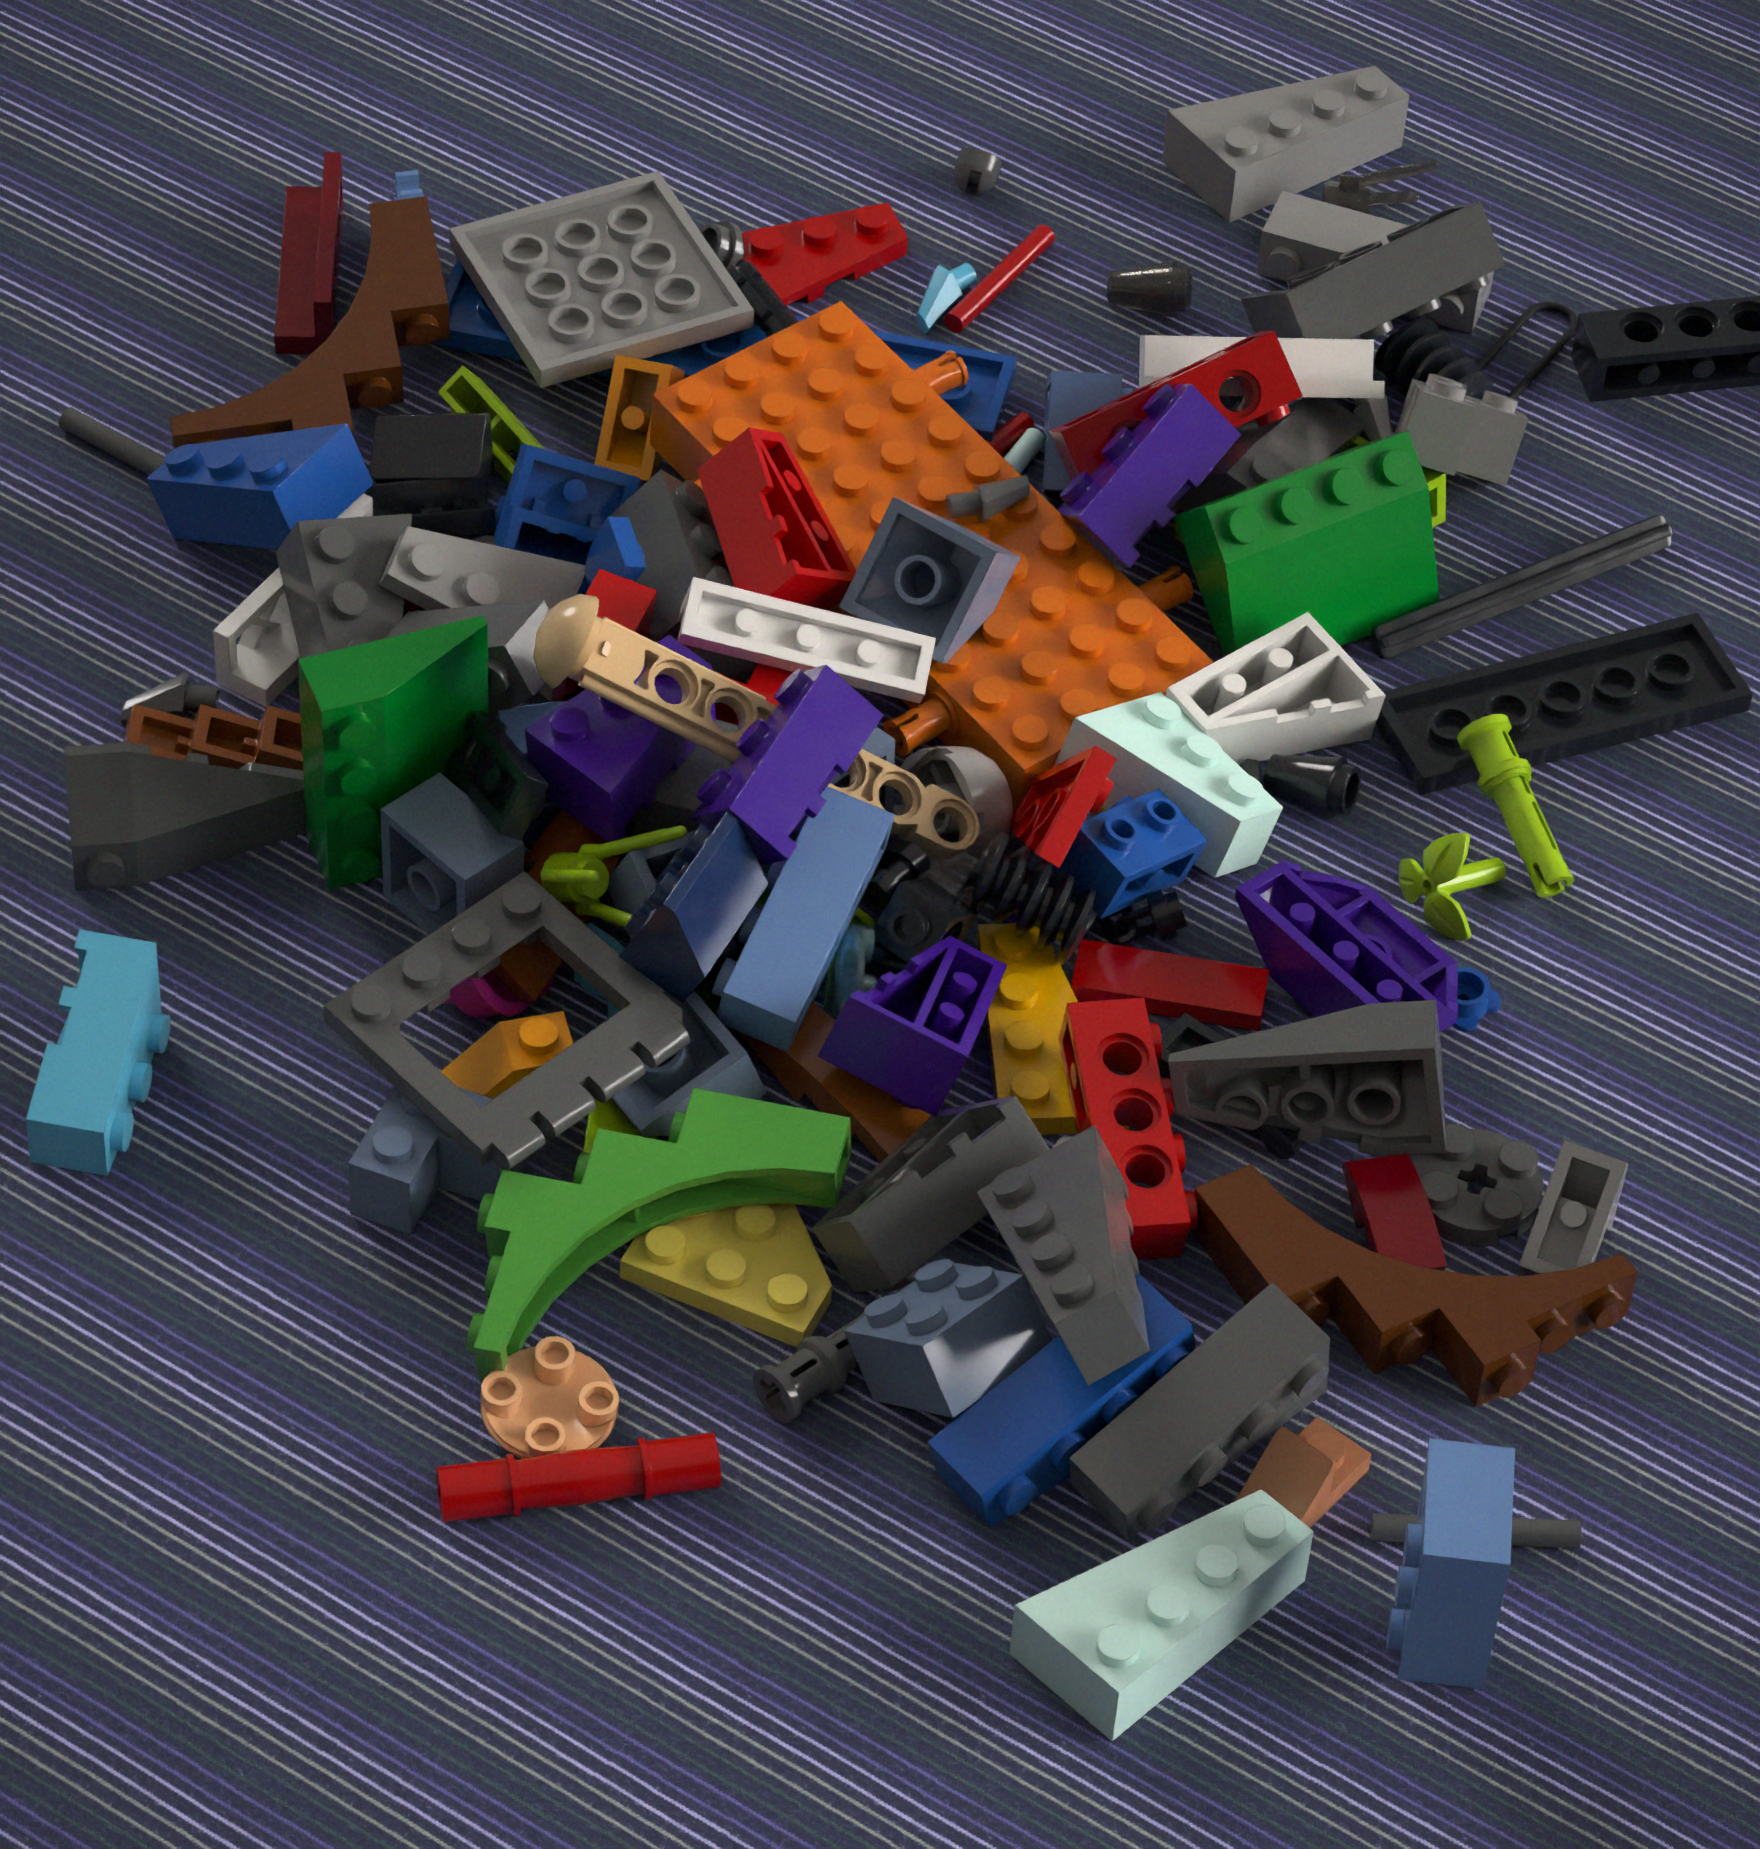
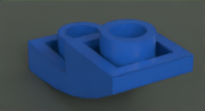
M608 516L597 532L585 565L584 581L586 591L599 569L635 582L646 569L644 552L637 542L629 517Z

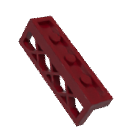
M324 152L322 187L286 186L274 331L275 354H311L327 340L335 329L343 218L342 152Z

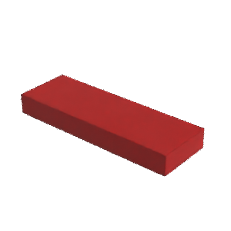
M1082 939L1079 943L1071 988L1078 1002L1144 998L1147 1013L1180 1018L1186 1013L1199 1022L1260 1031L1270 969Z

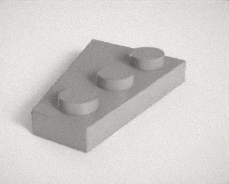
M407 526L397 540L378 585L425 610L544 600L550 610L561 600L577 595L584 579L585 565Z

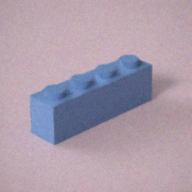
M828 786L820 795L827 802L819 814L813 819L805 814L788 836L798 845L790 858L772 863L766 877L768 885L765 888V891L770 892V895L763 909L753 906L746 916L738 937V942L745 944V947L738 961L726 958L712 991V994L721 997L717 1018L723 1025L788 1053L887 847L895 816L891 812Z

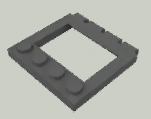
M525 871L324 1005V1022L481 1166L492 1159L504 1170H510L544 1146L545 1138L542 1132L550 1138H555L594 1111L596 1104L593 1097L599 1102L605 1103L645 1075L646 1070L643 1063L650 1068H655L690 1043L689 1034L682 1026V1009L638 970L618 957L619 954ZM539 938L617 1007L620 1012L480 1108L399 1034L400 1024L418 1011L429 1013L450 999V990L467 978L479 979L499 966L500 956L517 944L528 946Z

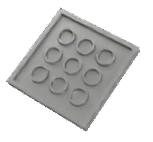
M659 171L449 228L451 249L540 388L613 368L615 355L644 359L749 329L754 324V309Z

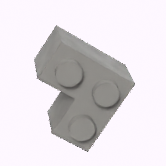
M1429 373L1426 383L1412 379L1394 434L1409 430L1421 466L1453 476L1458 471L1506 486L1528 422V418L1524 413L1516 411L1518 401L1490 391L1484 392L1482 400L1465 395L1467 390L1462 388V383Z

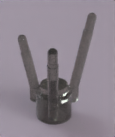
M1428 160L1362 175L1339 176V182H1324L1323 202L1370 214V205L1416 202L1420 197L1417 191L1370 193L1369 187L1366 186L1435 171L1438 169L1439 163L1437 160Z

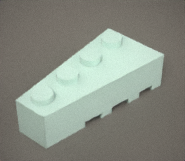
M1262 1489L1016 1604L1009 1654L1108 1739L1114 1741L1305 1581L1314 1531Z

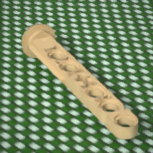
M578 594L561 600L548 611L535 634L532 656L539 677L552 689L559 686L566 677L579 682L578 686L732 762L741 753L735 748L741 735L757 719L761 718L766 722L777 708L776 705L766 701V697L606 617L601 619L597 616L599 599L596 596ZM644 666H646V670L641 674L640 678L637 681V684L635 685V679L640 675ZM657 675H668L678 682L682 690V701L680 704H670L659 697L654 685ZM721 702L727 704L735 711L739 721L736 732L723 731L715 724L711 715L713 703ZM864 749L860 750L848 768L850 776L848 787L840 788L831 783L828 785V787L883 810L885 809L879 800V789L885 785L894 787L902 795L905 809L903 815L894 816L890 834H904L903 840L917 844L927 855L944 860L955 857L972 845L979 833L977 814L971 805L962 798L932 783L925 788L914 774ZM936 813L948 814L956 821L960 831L957 842H947L938 835L934 827V816Z

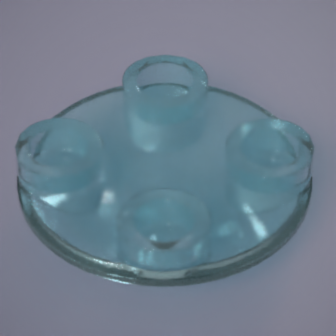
M851 924L828 968L824 986V1010L835 1021L851 994L858 990L866 993L876 986V976L864 974L865 964H870L873 954L875 937L873 926Z

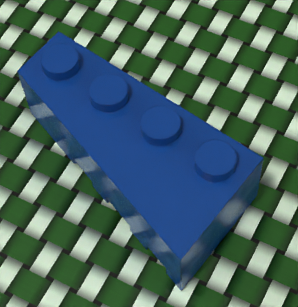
M1140 1274L1135 1277L1137 1288L1143 1299L1149 1352L1088 1386L1058 1335L927 1442L936 1474L989 1528L1006 1517L1019 1513L1031 1501L1070 1477L1069 1458L1196 1349L1192 1324Z

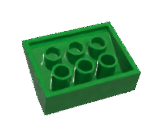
M1409 430L1373 440L1174 515L1223 657L1307 612L1341 647L1371 635V629L1378 624L1439 601L1429 487Z
M484 615L298 659L306 838L329 890L354 883L366 882L383 876L381 808L439 772L459 789H462L445 766L453 750H461L469 734L465 726L472 712L476 710L489 714L488 623Z

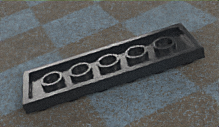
M1694 613L1384 691L1383 693L1386 696L1376 724L1418 793L1423 795L1478 781L1480 774L1470 752L1461 750L1457 736L1464 727L1485 716L1504 714L1508 717L1512 727L1508 734L1519 758L1528 760L1532 767L1749 711L1753 693L1700 615Z

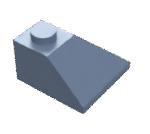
M893 497L839 608L862 620L936 638L932 658L946 664L994 612L1021 557L963 526L898 497Z
M656 984L655 986L682 1009V1026L689 1034L690 1043L655 1068H650L643 1063L646 1070L645 1075L611 1099L643 1137H657L670 1134L673 1117L676 1111L686 1112L693 1088L756 1100L767 1092L748 1053L695 991L681 1003Z

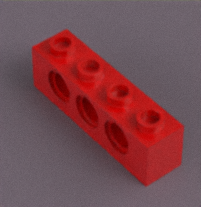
M1275 331L1255 333L1050 430L1049 432L1071 481L1083 471L1091 475L1104 462L1106 458L1101 454V451L1120 429L1128 427L1133 431L1147 416L1142 410L1146 402L1166 384H1169L1172 388L1178 383L1192 384L1234 428L1255 419L1258 427L1264 426L1291 413L1287 403L1303 395ZM1229 377L1238 380L1243 388L1242 402L1232 411L1226 409L1219 398L1220 387Z
M1144 998L1067 1003L1058 1039L1077 1134L1095 1125L1127 1184L1129 1199L1125 1200V1204L1132 1218L1134 1234L1130 1235V1241L1137 1260L1181 1257L1188 1230H1195L1197 1227V1203L1194 1192L1192 1190H1184L1181 1173L1185 1170V1145L1180 1133L1172 1134L1169 1117L1173 1115L1174 1099L1171 1081L1169 1078H1161L1158 1062H1160L1162 1057L1160 1027L1158 1023H1149ZM1110 1070L1121 1071L1127 1075L1115 1074ZM1121 1126H1131L1139 1131H1130ZM1132 1182H1142L1151 1188H1142Z

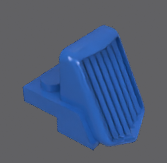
M522 443L506 497L500 496L497 506V528L494 535L495 545L586 565L590 547L600 527L608 516H611L618 507L637 491L640 478ZM584 579L577 595H585L587 592Z

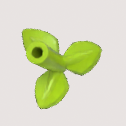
M1452 833L1433 841L1423 851L1424 870L1417 861L1410 858L1402 859L1398 868L1399 884L1406 901L1412 904L1424 895L1426 897L1423 905L1425 919L1439 933L1459 941L1470 939L1471 931L1463 909L1456 900L1450 897L1451 893L1500 882L1506 874L1504 863L1497 857L1464 864L1470 843V835L1468 833Z

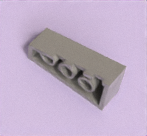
M1376 66L1171 109L1167 111L1162 163L1230 223L1276 203L1282 191L1296 194L1402 147L1410 95Z

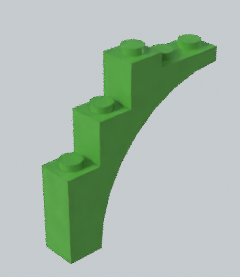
M693 1088L686 1112L676 1111L673 1117L669 1142L598 1128L591 1153L581 1152L578 1157L573 1183L502 1169L495 1194H484L477 1219V1231L486 1236L490 1261L485 1281V1293L490 1295L484 1314L476 1312L473 1315L467 1336V1352L475 1354L479 1382H483L490 1372L495 1369L505 1371L508 1356L522 1349L524 1342L553 1301L590 1266L631 1239L649 1232L654 1227L666 1225L681 1218L732 1206L786 1203L833 1208L838 1203L852 1153L850 1117Z

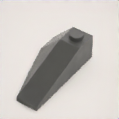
M1436 1000L1370 1003L1169 1054L1168 1063L1176 1115L1249 1130H1255L1262 1124L1298 1131L1297 1140L1319 1144L1321 1136L1357 1143L1358 1152L1375 1156H1391L1405 1153L1409 1155L1446 1153L1442 1050Z

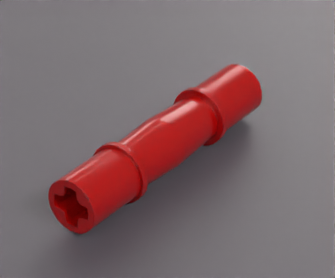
M712 1432L647 1441L644 1437L637 1438L636 1445L575 1449L515 1460L513 1454H507L503 1459L436 1467V1483L442 1523L508 1514H511L512 1517H520L521 1509L586 1505L642 1494L643 1500L647 1501L652 1500V1496L720 1488L721 1468L715 1434Z

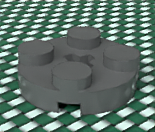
M1457 1123L1446 1124V1153L1418 1154L1413 1161L1428 1198L1439 1236L1460 1245L1488 1247L1498 1245L1499 1236L1511 1234L1517 1229V1237L1526 1232L1536 1219L1543 1192V1178L1537 1166L1538 1154L1536 1150L1524 1141H1514L1496 1132L1469 1129ZM1465 1181H1478L1488 1187H1483L1480 1194H1473L1467 1191L1468 1184Z

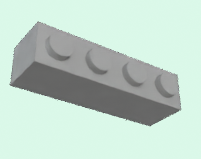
M1282 191L1262 229L1256 274L1286 282L1285 279L1305 270L1311 271L1328 264H1333L1334 268L1341 266L1339 262L1340 255L1377 241H1381L1385 245L1389 243L1387 239L1388 234L1409 225ZM1494 271L1487 274L1490 283L1486 286L1460 296L1457 295L1456 290L1448 292L1439 297L1442 304L1441 307L1416 317V319L1422 317L1429 318L1435 324L1472 334L1490 295Z

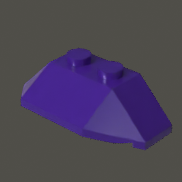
M1283 860L1236 888L1235 899L1267 969H1270V977L1314 1017L1370 1003L1436 1000L1439 1031L1441 1032L1456 1023L1458 1015L1457 962L1371 887L1326 873L1301 871V865Z

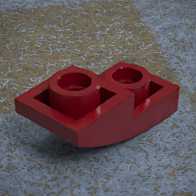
M1409 1154L1344 1162L1342 1169L1356 1228L1364 1227L1369 1250L1419 1267L1444 1271L1447 1263L1436 1222L1422 1182Z

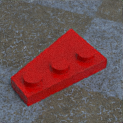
M889 202L741 232L744 242V255L741 262L744 260L751 262L761 273V278L768 282L786 306L799 299H803L808 304L824 296L825 286L841 278L856 280L907 255L908 236Z
M1094 746L1036 775L1012 818L1010 832L1023 841L1027 847L1034 850V853L1060 868L1088 813H1097L1107 800L1114 785V781L1107 777L1117 758Z

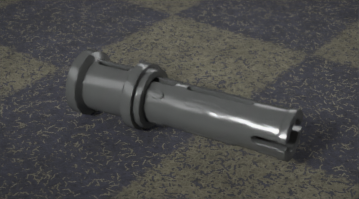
M915 1278L908 1283V1285L914 1282ZM864 1312L826 1338L823 1336L807 1337L797 1345V1353L777 1366L764 1365L754 1373L753 1384L755 1392L761 1404L771 1416L782 1423H790L801 1414V1407L822 1393L834 1394L844 1386L848 1372L857 1367L858 1363L843 1330L864 1317Z

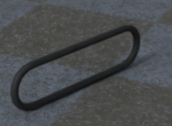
M1544 301L1533 304L1524 311L1476 363L1479 371L1483 370L1536 312L1554 310L1567 316L1570 320V327L1507 395L1509 398L1516 399L1574 336L1578 317L1573 310L1557 302Z

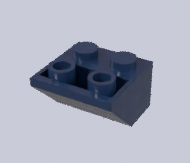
M729 811L722 816L712 830L703 824L697 827L681 851L678 850L655 881L657 885L649 897H645L623 928L633 936L618 957L681 1003L687 999L707 976L768 885L739 819Z

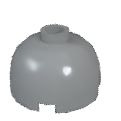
M960 746L923 748L906 757L900 768L914 774L925 788L932 783L962 798L971 805L979 821V833L975 842L955 857L941 860L927 855L930 862L938 869L936 872H951L975 865L991 839L1002 831L1009 834L1013 817L1012 795L1006 777L995 761L971 747ZM903 797L902 805L893 806V814L897 816L904 813L905 803ZM936 813L934 816V827L938 835L947 842H957L960 831L956 821L948 814ZM899 834L901 840H903L904 834Z

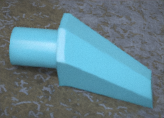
M964 263L951 271L941 265L936 267L915 317L917 325L924 335L951 307L959 302L963 295L961 290L976 283L977 275L970 264Z

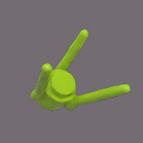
M675 826L602 844H583L578 853L556 852L550 855L544 863L540 874L542 887L560 903L574 904L575 910L579 915L596 916L624 927L632 914L605 905L599 901V897L606 892L609 885V872L602 862L603 859L636 849H644L686 837L687 829L684 826Z

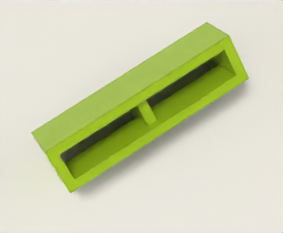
M463 365L438 391L442 398L450 405L451 413H490L494 468L509 484L516 462L507 453L508 451L513 450L518 455L522 443L545 449L482 379Z

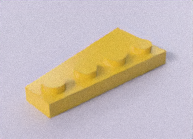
M1016 923L978 924L977 950L1007 965L985 1016L994 1100L1016 1096L1040 1135L1077 1134L1058 1038L1067 1003L1078 1001L1061 964L1057 962L1058 958L1052 945L1043 951L1036 949L1039 933L1037 927L1032 928L1022 937L1018 938L1014 935ZM1121 1126L1129 1130V1126Z

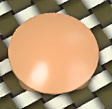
M559 1336L543 1338L535 1347L526 1348L508 1356L505 1370L498 1371L495 1369L491 1371L483 1380L481 1386L480 1409L486 1429L502 1448L522 1459L575 1449L598 1448L611 1434L617 1420L619 1395L608 1373L595 1360L576 1351L569 1340Z

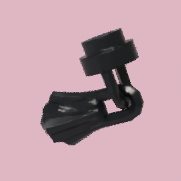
M1159 889L1146 894L1148 905L1133 911L1132 906H1129L1102 919L1098 918L1104 937L1110 944L1123 945L1131 942L1132 939L1156 932L1162 942L1178 937L1176 931L1188 926L1176 891L1163 895L1162 890ZM1122 913V917L1117 920L1114 926L1115 933L1110 917ZM1147 916L1151 917V924L1137 928L1136 920Z

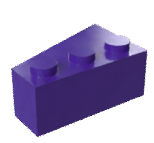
M1178 383L1174 388L1166 384L1161 387L1144 405L1142 410L1147 414L1144 420L1132 432L1127 427L1119 431L1101 451V454L1106 458L1104 462L1091 475L1086 471L1081 472L1060 494V498L1065 502L1058 509L1060 515L1069 521L1113 565L1130 568L1141 555L1134 546L1154 525L1159 530L1164 528L1174 516V513L1170 510L1171 507L1190 487L1195 489L1201 484L1241 436L1234 426L1192 384Z
M668 635L657 642L712 670L711 664L672 636ZM644 666L640 675L635 679V685L637 684V681L640 678L641 674L646 670V666ZM657 675L654 685L659 697L667 703L680 704L682 701V690L678 682L671 676ZM586 689L525 729L528 760L550 784L546 791V796L606 842L623 839L626 836V824L639 808L647 809L656 798V786L670 769L677 771L697 745ZM713 703L711 708V715L714 722L716 721L715 703Z
M826 664L806 670L805 672L800 669L794 671L775 693L774 699L780 704L766 722L761 718L757 719L737 741L735 748L741 753L727 771L722 767L717 769L704 782L696 794V797L702 803L690 819L698 826L703 824L712 830L727 811L732 813L739 819L760 866L790 858L798 845L788 836L805 814L812 819L819 814L827 802L820 795L837 773L840 775L846 773L884 716Z
M948 936L911 958L906 968L898 974L894 975L892 972H888L881 976L876 986L868 992L863 993L858 990L851 994L817 1057L891 1094L901 1105L911 1109H920L936 1117L970 1054L1007 965L952 936Z

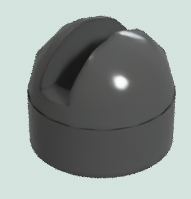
M973 148L961 149L954 171L956 182L964 192L969 183L977 185L976 195L984 194L992 189L998 180L1002 162L995 155L983 150Z

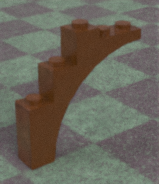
M427 197L369 204L371 245L365 276L350 309L327 340L296 368L258 391L214 408L170 417L173 449L186 444L348 423L354 437L350 410L380 408L388 404L404 402L402 365L398 347L409 345L423 346L432 342L450 340L449 303Z
M1252 1164L1199 1185L1194 1190L1198 1218L1196 1229L1190 1230V1232L1245 1304H1248L1273 1282L1317 1326L1331 1317L1374 1374L1396 1364L1407 1365L1413 1363L1428 1350H1432L1475 1407L1499 1396L1508 1398L1521 1392L1533 1380L1538 1353H1552L1578 1335L1594 1328H1609L1619 1322L1628 1314L1638 1273L1623 1253L1575 1269L1529 1276H1477L1419 1267L1370 1251L1324 1228L1283 1198Z

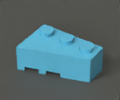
M79 929L74 949L75 952H78L80 976L76 988L63 986L58 1006L60 1009L70 1011L57 1044L47 1043L26 1117L31 1163L108 1176L117 1151L126 1152L129 1147L134 1125L132 1111L136 1101L145 1102L152 1080V1065L150 1063L154 1053L162 1054L165 1051L170 1033V1016L162 1014L155 942Z

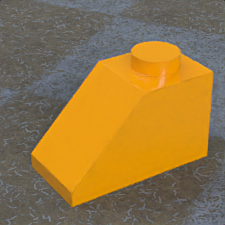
M615 355L594 464L634 475L644 481L650 480L656 474L662 456L650 445L652 395L683 380L684 370L669 364Z
M564 1011L498 1022L441 1072L457 1087L494 1099L573 1044Z

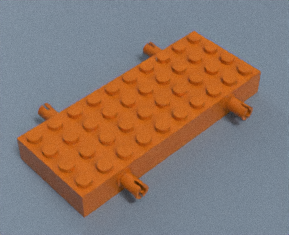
M840 301L653 394L650 445L685 481L690 480L702 490L703 487L697 469L747 428L751 427L782 433L856 571L893 497H898L963 526L1021 557L994 612L946 664L932 658L925 695L920 704L901 699L910 710L896 718L885 721L883 725L884 732L895 739V747L903 743L896 750L899 756L904 757L915 748L938 737L946 746L971 747L995 761L1006 777L1012 795L1013 814L1018 809L1034 777L1054 767L1075 717L1158 692L1166 695L1168 687L1214 663L1164 614L1177 605L1190 601L1193 597L1192 583L1185 572L1173 579V577L1180 574V567L1173 565L1139 586L1134 585L1069 521L1060 515V512L1030 483V495L984 522H979L977 515L949 519L946 509V495L973 491V485L1021 476L940 397L956 387L960 388L967 384L969 379L967 367L961 357L956 358L955 351L949 350L943 353L942 356L913 370ZM840 601L837 605H835L832 609L829 610L831 612L858 618L850 614L849 612L839 608L842 601Z

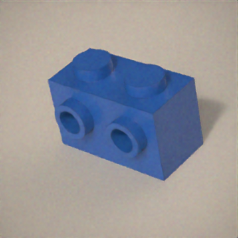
M1158 788L1137 798H1133L1131 795L1125 796L1112 805L1109 810L1093 817L1088 813L1060 868L1052 865V868L1061 877L1066 873L1074 877L1072 890L1077 895L1089 886L1096 891L1093 910L1097 911L1100 908L1096 916L1102 919L1146 899V894L1159 889L1164 891L1182 883L1208 840L1180 811L1178 806Z

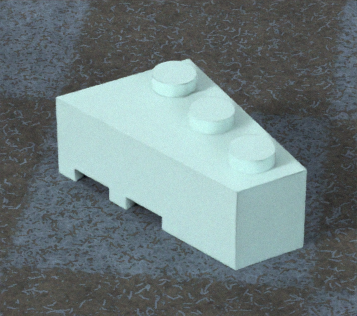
M1158 692L1074 718L1054 766L1094 746L1117 758L1107 777L1114 781V785L1102 808L1109 810L1112 805L1125 796L1131 795L1133 798H1137L1160 788L1208 840L1193 865L1216 878L1257 864L1283 807L1263 789L1262 784L1257 779L1248 775L1222 750L1217 741L1208 737L1196 726L1174 701Z

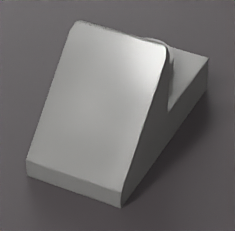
M1564 1140L1519 1266L1531 1272L1542 1274L1575 1269L1594 1263L1605 1231H1611L1628 1163Z

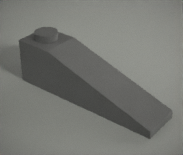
M1305 397L1289 404L1288 407L1291 413L1272 423L1258 427L1254 419L1235 428L1241 436L1201 484L1195 489L1190 487L1177 502L1190 510L1344 452L1364 431L1367 423L1331 398Z
M129 742L64 747L75 890L138 886L306 833L302 770L253 762L247 763L240 769L209 765L208 755L187 752L184 760L151 755L150 746Z

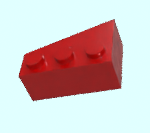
M751 427L747 428L697 469L733 585L736 588L829 611L842 601L856 573V569L783 434Z

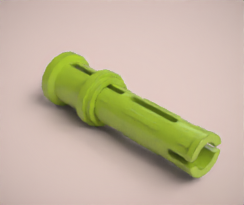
M1492 714L1482 717L1464 727L1459 732L1457 741L1461 750L1470 752L1480 774L1477 784L1481 793L1491 800L1494 799L1517 851L1529 873L1537 896L1541 898L1554 896L1565 890L1560 881H1563L1565 886L1570 887L1574 882V877L1563 860L1557 843L1529 785L1532 779L1531 766L1528 760L1519 758L1508 734L1512 728L1508 717L1504 714Z

